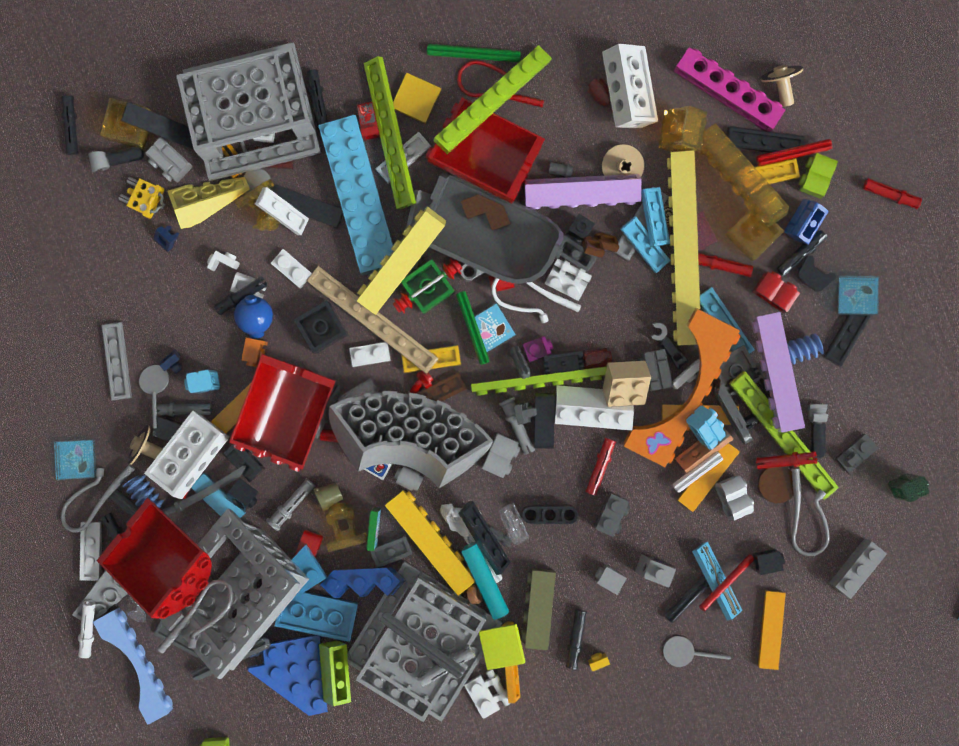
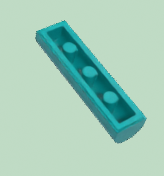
M476 542L467 544L461 553L494 620L508 614L509 609Z

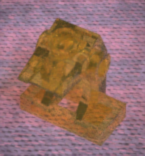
M271 179L263 182L235 201L238 208L249 205L255 210L258 218L256 219L257 224L252 226V228L259 229L260 231L264 229L272 231L281 224L255 205L263 187L270 189L275 186Z
M347 502L343 504L336 503L329 508L326 519L328 525L333 526L336 541L327 544L328 552L367 542L366 533L356 535L353 519H355L354 510L352 507L349 508ZM346 518L349 529L340 531L337 521Z

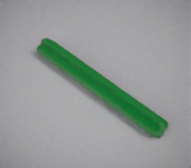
M439 44L427 45V55L506 62H520L521 52L514 50Z

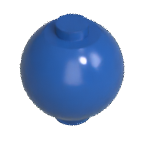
M248 295L237 304L234 311V320L241 331L249 334L250 338L258 339L263 337L264 332L270 327L273 321V311L269 303L263 298Z

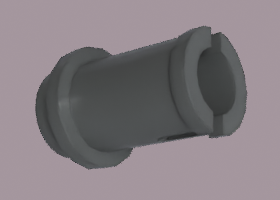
M550 163L549 174L565 176V178L572 177L573 166H570L569 163L568 165Z

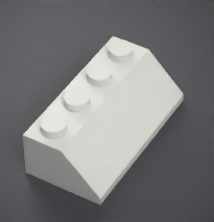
M557 385L554 424L632 430L634 405L607 407L603 389Z

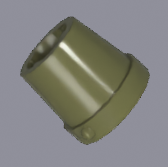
M336 482L313 489L323 512L343 500Z

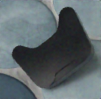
M811 255L805 258L797 273V277L815 292L822 291L836 279L834 273L823 274L814 266V257Z

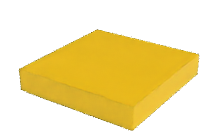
M406 73L393 101L394 109L426 124L441 92V88Z

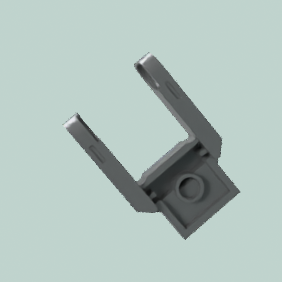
M745 345L732 351L727 362H723L720 366L722 370L717 378L719 381H717L714 396L736 435L745 445L752 441L753 438L745 426L747 425L731 398V395H736L737 393L729 383L740 373L746 371L755 383L760 380L766 390L764 379L767 378L765 371L762 372L760 363L753 361Z

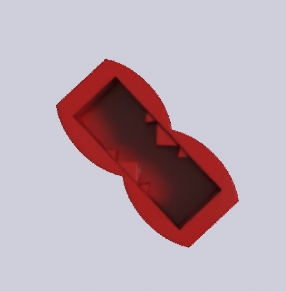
M774 271L764 273L752 291L756 296L768 302L782 313L788 312L800 294L794 284L783 282L781 276Z

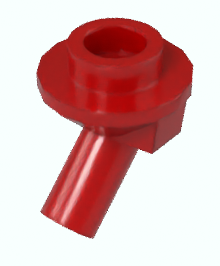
M421 370L416 375L418 380L410 389V393L416 394L422 386L425 389L432 386L433 378L429 372L426 374Z

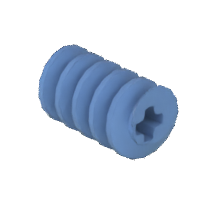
M815 333L811 334L810 337L807 335L803 339L797 338L795 341L790 340L787 343L793 365L796 364V358L803 362V356L810 360V354L814 358L818 357V351L823 354L822 342Z
M138 475L122 486H129L126 492L127 494L133 493L131 496L132 500L138 499L135 503L136 506L142 505L147 498L152 500L159 508L164 500H156L159 493L152 495L154 487L147 488L150 481L143 482L146 475Z

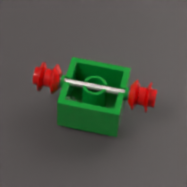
M450 258V264L446 265L443 263L442 269L444 272H441L433 259H431L404 278L401 283L409 295L400 293V299L394 298L395 302L392 304L399 313L403 311L405 314V309L407 307L412 309V302L415 301L422 313L425 314L454 294L455 291L446 278L448 276L454 280V274H461L460 270L463 268L456 259L453 261Z

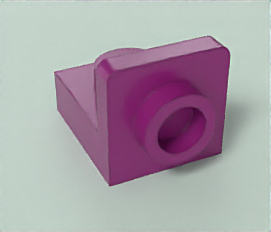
M545 336L522 344L529 362L550 355V350L553 349L550 339H546Z

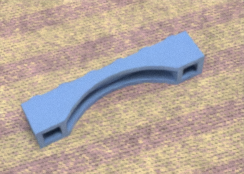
M117 608L93 621L101 639L118 647L134 665L140 683L139 710L147 725L167 715L173 709L172 700L168 695L166 696L162 681L159 678L157 679L153 664L150 661L148 662L145 657V650L137 642L134 629L129 627L125 612Z

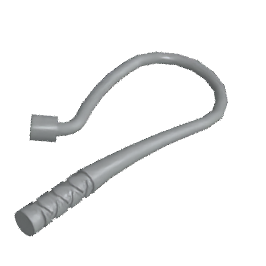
M129 464L106 490L86 523L82 527L71 528L65 520L66 509L77 496L97 485L101 478L104 477V469L96 468V481L81 488L65 502L61 511V521L65 529L70 532L84 530L91 523L107 498L125 481L135 468Z
M793 467L791 469L795 512L792 544L800 554L816 556L826 549L830 541L827 520L818 502L819 499L822 500L826 493L820 489L815 494L816 498L814 501L824 525L826 540L819 550L805 552L796 544L801 484L799 467Z
M219 579L208 583L187 615L158 646L157 650L160 653H164L182 632L208 589L215 584L221 583L227 587L229 592L227 605L212 621L194 631L191 639L188 640V648H196V636L219 621L232 604L233 591L227 581Z

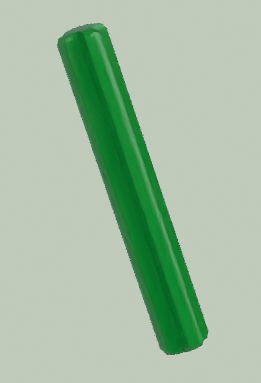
M465 291L456 294L479 363L481 365L489 363L490 360Z

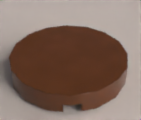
M787 467L765 468L759 475L758 490L767 501L784 503L793 497L792 471Z

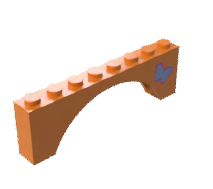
M695 308L687 323L696 340L700 360L698 378L692 393L686 402L669 417L653 424L633 426L623 442L624 447L663 467H666L667 463H672L675 457L673 452L677 446L680 447L683 443L684 432L690 429L686 419L691 414H695L694 411L699 406H703V403H701L702 399L711 392L713 379L719 377L722 370L720 366L723 362H727L731 354L729 351L731 346L736 345L740 338V330L698 308Z

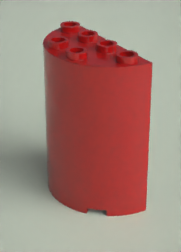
M462 97L459 104H454L451 110L452 116L451 118H446L442 128H446L473 102ZM493 113L448 154L435 143L433 148H429L425 158L428 159L429 163L512 204L519 194L545 139Z
M262 354L229 443L234 444V448L245 451V449L253 451L252 455L260 458L269 456L271 457L270 461L279 465L286 463L289 465L288 468L299 472L300 469L303 470L336 381L313 371Z
M147 498L127 522L126 531L118 534L96 561L151 618L165 619L185 607L191 606L195 602V598L208 585L212 563L209 555L152 500Z

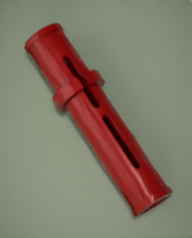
M870 178L865 180L862 188L863 190L896 201V204H904L916 210L922 203L921 197L911 195L906 190L895 189L876 182Z
M698 252L699 265L709 267L710 270L717 269L751 277L753 265Z
M605 438L600 454L598 453L596 456L598 459L585 492L597 496L608 462H611L612 458L610 457L616 441Z
M813 451L757 457L756 463H759L757 465L758 469L784 466L800 467V465L817 464V458H815L817 454Z

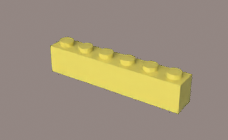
M428 206L424 211L420 210L414 218L416 222L413 226H407L402 233L404 235L401 241L397 240L391 248L393 252L390 256H384L380 262V269L378 271L374 270L368 278L370 282L367 286L363 284L357 292L359 294L357 302L375 315L446 224V220Z

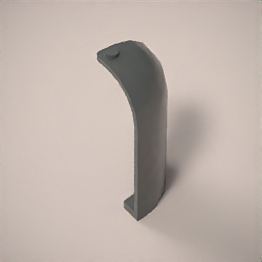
M445 170L439 176L430 197L433 202L432 204L430 203L429 208L444 218L446 224L430 244V248L502 281L514 284L533 282L546 273L555 257L559 259L564 249L561 247L563 232L548 217L515 201L510 204ZM480 194L504 205L511 224L492 231L486 213L467 219L461 201Z

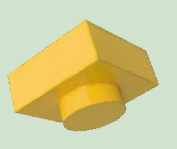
M596 653L588 660L592 672L610 665L606 653Z

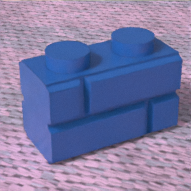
M803 199L792 219L787 224L784 233L795 241L809 245L829 211L818 202Z

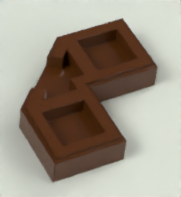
M480 194L461 201L467 219L486 213L492 231L511 224L504 205Z
M601 232L594 234L593 237H584L582 241L585 254L601 258L604 256V249L617 252L619 249L616 236Z

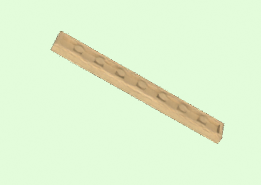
M318 266L306 280L426 374L437 362L438 357L382 314L377 312L375 315L358 303V296L321 267Z

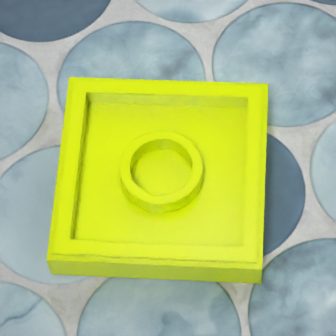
M517 624L479 631L487 670L525 663Z

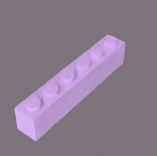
M639 174L528 179L524 181L525 205L530 209H540L542 206L554 209L562 205L574 208L582 204L594 207L602 203L613 206L622 202L627 205H633L636 202H641V177Z
M777 312L755 317L754 322H752L754 334L757 333L758 341H756L758 353L761 352L763 359L760 360L762 372L765 371L767 379H764L766 391L770 392L771 398L768 399L770 410H773L775 415L772 418L773 426L775 429H778V432L805 428L781 313Z

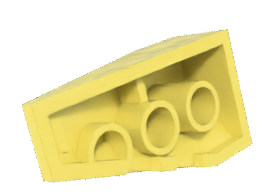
M245 177L222 180L219 184L214 185L210 184V182H205L200 187H193L192 184L185 185L167 192L179 225L183 229L201 223L249 191L250 188Z

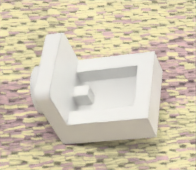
M215 251L208 258L207 264L209 265L207 268L215 271L219 262H222L237 270L240 263L235 261L236 256L228 252L223 255Z

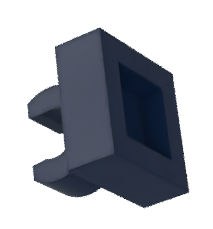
M160 226L155 231L154 240L168 252L173 248L179 233L171 235L169 233L172 228L171 226L166 228Z
M173 350L160 361V367L164 371L171 368L177 374L182 369V365L178 362L180 354Z

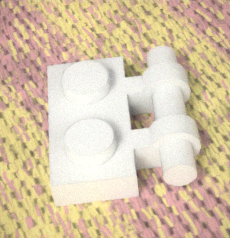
M557 258L555 266H553L545 284L579 301L592 275L586 273V270L582 268L578 269L570 265V262L566 260L562 261Z
M493 669L486 672L489 677L487 680L484 681L480 674L464 685L483 719L500 710L497 704L498 701L502 700L504 706L511 704L508 703L507 690H504L500 683V677L498 674H495ZM493 685L497 694L493 696L488 688L489 686Z

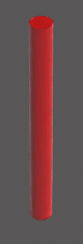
M749 554L699 605V608L702 611H706L755 560L754 557Z

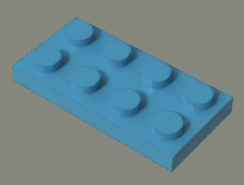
M304 592L291 600L276 618L275 626L350 642L359 603Z

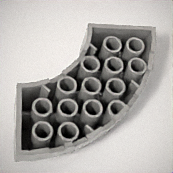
M382 391V393L377 394L365 393L363 396L350 397L329 407V419L334 435L358 472L380 464L403 465L424 474L438 488H441L479 461L493 443L489 435L477 423L474 424L467 419L464 413L460 414L451 409L450 405L439 400L436 402L427 399L426 396L420 394L397 393V391Z

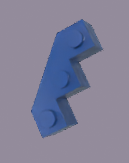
M392 567L333 570L321 586L333 598L342 597L349 587L360 597L368 596L376 585L387 596L394 595L406 580Z

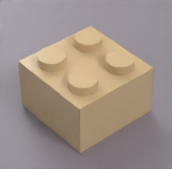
M646 361L612 362L607 364L602 390L607 407L645 405L651 380Z

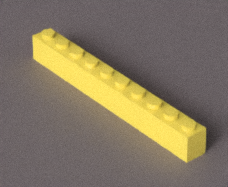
M680 151L671 152V158H667V167L671 169V177H668V189L672 188V196H669V208H673V215H669L670 227H673L674 233L670 235V246H674V254H671V265H675V273H671V280L676 288V292H672V303H676V311H673V323L677 322V330L673 331L674 342H677L678 345H697L691 330L687 326L695 308L700 309L695 152Z

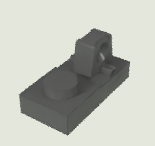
M530 402L514 406L518 425L532 422V417L537 415L536 407L530 406Z
M862 434L835 459L847 473H851L872 455L878 447L867 434Z

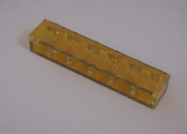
M716 123L697 136L696 148L699 153L705 154L709 164L720 171L721 178L732 185L734 193L744 199V203L749 210L753 209L760 223H765L769 228L788 214L789 206Z

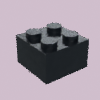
M328 300L294 319L314 354L319 353L349 335Z

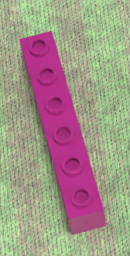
M689 47L673 71L766 132H771L785 112V109L782 108L779 102L771 101L766 97L765 93L760 90H754L747 81L737 79L730 70L722 69L716 61L705 58L695 48L691 49ZM694 65H700L702 71H696ZM710 75H715L718 78V82H713L710 79ZM727 85H730L734 88L733 93L727 91ZM742 96L749 97L750 103H745L742 100ZM758 106H763L766 113H761L758 110Z

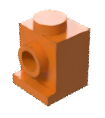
M246 338L241 360L247 361L246 365L257 367L261 355H265L263 345L267 346L268 342Z

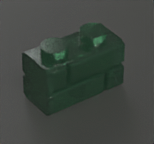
M905 473L899 476L898 479L888 482L894 498L910 503L919 499V497L929 494L930 491L928 488L929 483L924 476Z

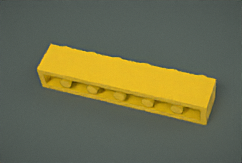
M401 491L385 505L386 508L459 596L475 583L469 567L462 562L464 560L463 556L458 550L454 552L450 547L452 543L447 536H441L438 532L440 530L439 526L434 521L430 522L426 517L428 515L426 510L422 506L418 507L416 505L414 495L410 491Z

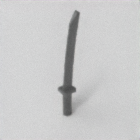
M241 466L213 485L182 501L175 502L174 505L162 509V511L168 516L174 512L185 510L184 508L239 478L246 466Z

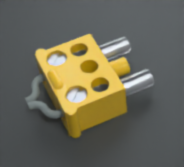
M128 177L127 183L135 186V188H128L127 194L131 195L130 198L123 194L120 195L129 201L119 197L120 201L126 203L127 207L142 213L148 219H151L153 214L158 212L159 209H164L163 187L155 186L140 178L136 180Z

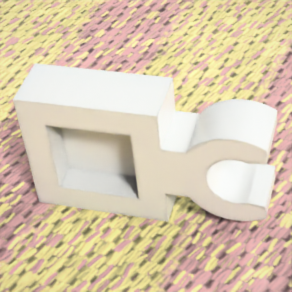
M237 272L230 291L237 292L253 282L255 278ZM259 292L254 294L256 297H264V294Z

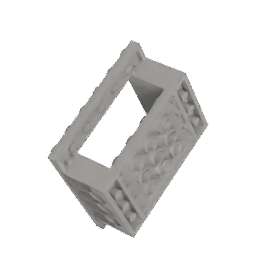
M294 42L184 69L183 74L176 75L193 148L204 160L207 176L210 181L321 153ZM262 90L268 92V96L265 99L258 98V94ZM242 95L249 96L246 104L239 103V98ZM223 100L230 102L226 109L220 108V103ZM292 129L297 136V140L225 158L222 150L224 145Z
M228 508L197 544L210 558L227 538L241 551L219 578L227 581L232 587V604L219 621L196 636L197 644L196 648L193 649L218 679H222L229 670L236 668L309 580L264 530L244 523L233 510ZM262 579L261 587L257 588L258 580ZM221 583L213 585L203 597L193 616L180 633L187 642L191 639L194 631L212 621L226 607L229 592L225 585ZM247 594H249V595H250V596H249L250 599H249V601L245 604L244 598H245V596H246ZM195 602L191 606L185 607L181 610L185 616L193 607ZM237 609L236 617L232 618L233 610Z
M404 561L398 573L406 581L394 595L387 596L384 593L347 653L348 664L359 670L356 681L420 721L424 722L428 714L442 722L483 655L479 631L500 627L502 621L499 619L494 620L487 611L475 604H471L466 598L461 595L458 596L453 590ZM408 588H410L409 594L394 617L448 657L450 654H455L470 645L476 657L461 665L465 669L461 678L458 679L448 672L423 687L417 676L437 665V663L425 654H418L414 646L389 628L386 629L373 652H369L385 627L380 622V617L385 612L393 614ZM434 627L437 630V635L435 637L427 636V628ZM408 661H413L416 664L414 671H408L405 668V664Z

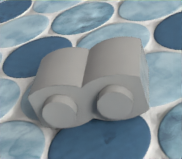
M497 433L482 469L504 478L505 474L509 475L513 466L510 462L513 457H517L521 448L518 447L519 442Z
M732 476L715 484L717 494L728 520H736L754 512V501L747 494V483L744 478Z

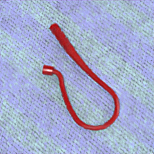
M474 60L461 67L458 71L457 82L461 91L467 96L481 97L484 93H471L464 89L461 83V76L465 68L478 64L489 67L503 76L507 73L492 64ZM514 94L508 99L541 108L544 105V100Z

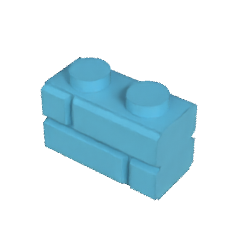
M215 370L188 373L186 379H184L185 388L190 393L219 390L221 387L218 372Z
M699 406L694 411L695 414H691L686 421L698 441L709 450H712L718 444V441L720 442L726 436L723 430L724 424L716 418L718 414L712 408L707 409L704 406Z

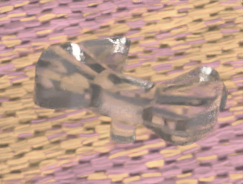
M130 596V597H129V600L132 601V602H134L135 604H137V603L133 600V598ZM138 604L136 610L127 612L130 619L138 622L147 620L145 611Z

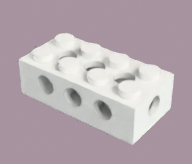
M617 44L603 51L615 127L643 128L658 122L645 46Z
M192 411L144 474L171 496L183 499L229 439V436L201 414Z

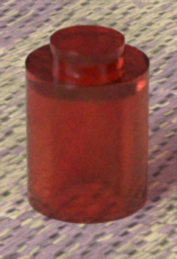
M607 348L583 351L585 369L607 367V364L612 362L611 351H607Z

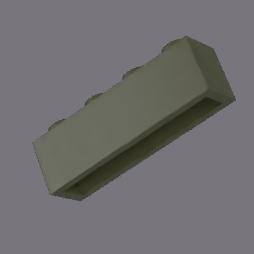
M532 568L531 573L527 575V584H530V591L526 592L525 595L528 611H524L523 623H526V630H522L521 642H524L525 648L548 650L556 576L555 570Z

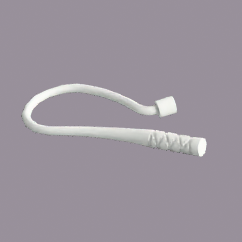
M495 278L492 284V295L499 305L515 311L538 312L541 323L549 321L547 314L539 308H521L501 302L495 292L496 284L500 279ZM533 282L527 283L552 301L579 312L581 305L550 293Z

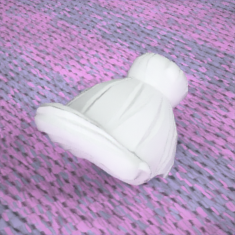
M452 504L441 505V515L448 523L450 530L458 532L463 537H468L470 532L458 514L462 508L453 507Z

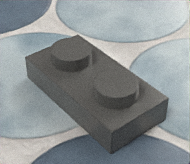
M407 536L380 545L374 551H370L377 568L413 554Z

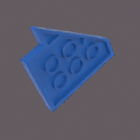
M319 635L272 642L269 648L262 651L263 664L247 667V671L308 716L328 712L327 703L323 701Z

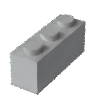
M864 539L829 584L842 595L851 599L887 553L872 541Z

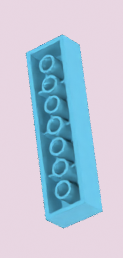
M352 115L318 126L358 267L363 276L380 269V262L384 256H390L393 252L391 250L393 242L356 115Z

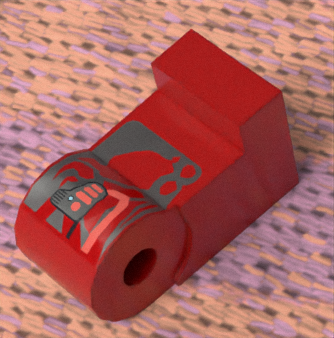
M372 101L357 104L363 140L380 138Z

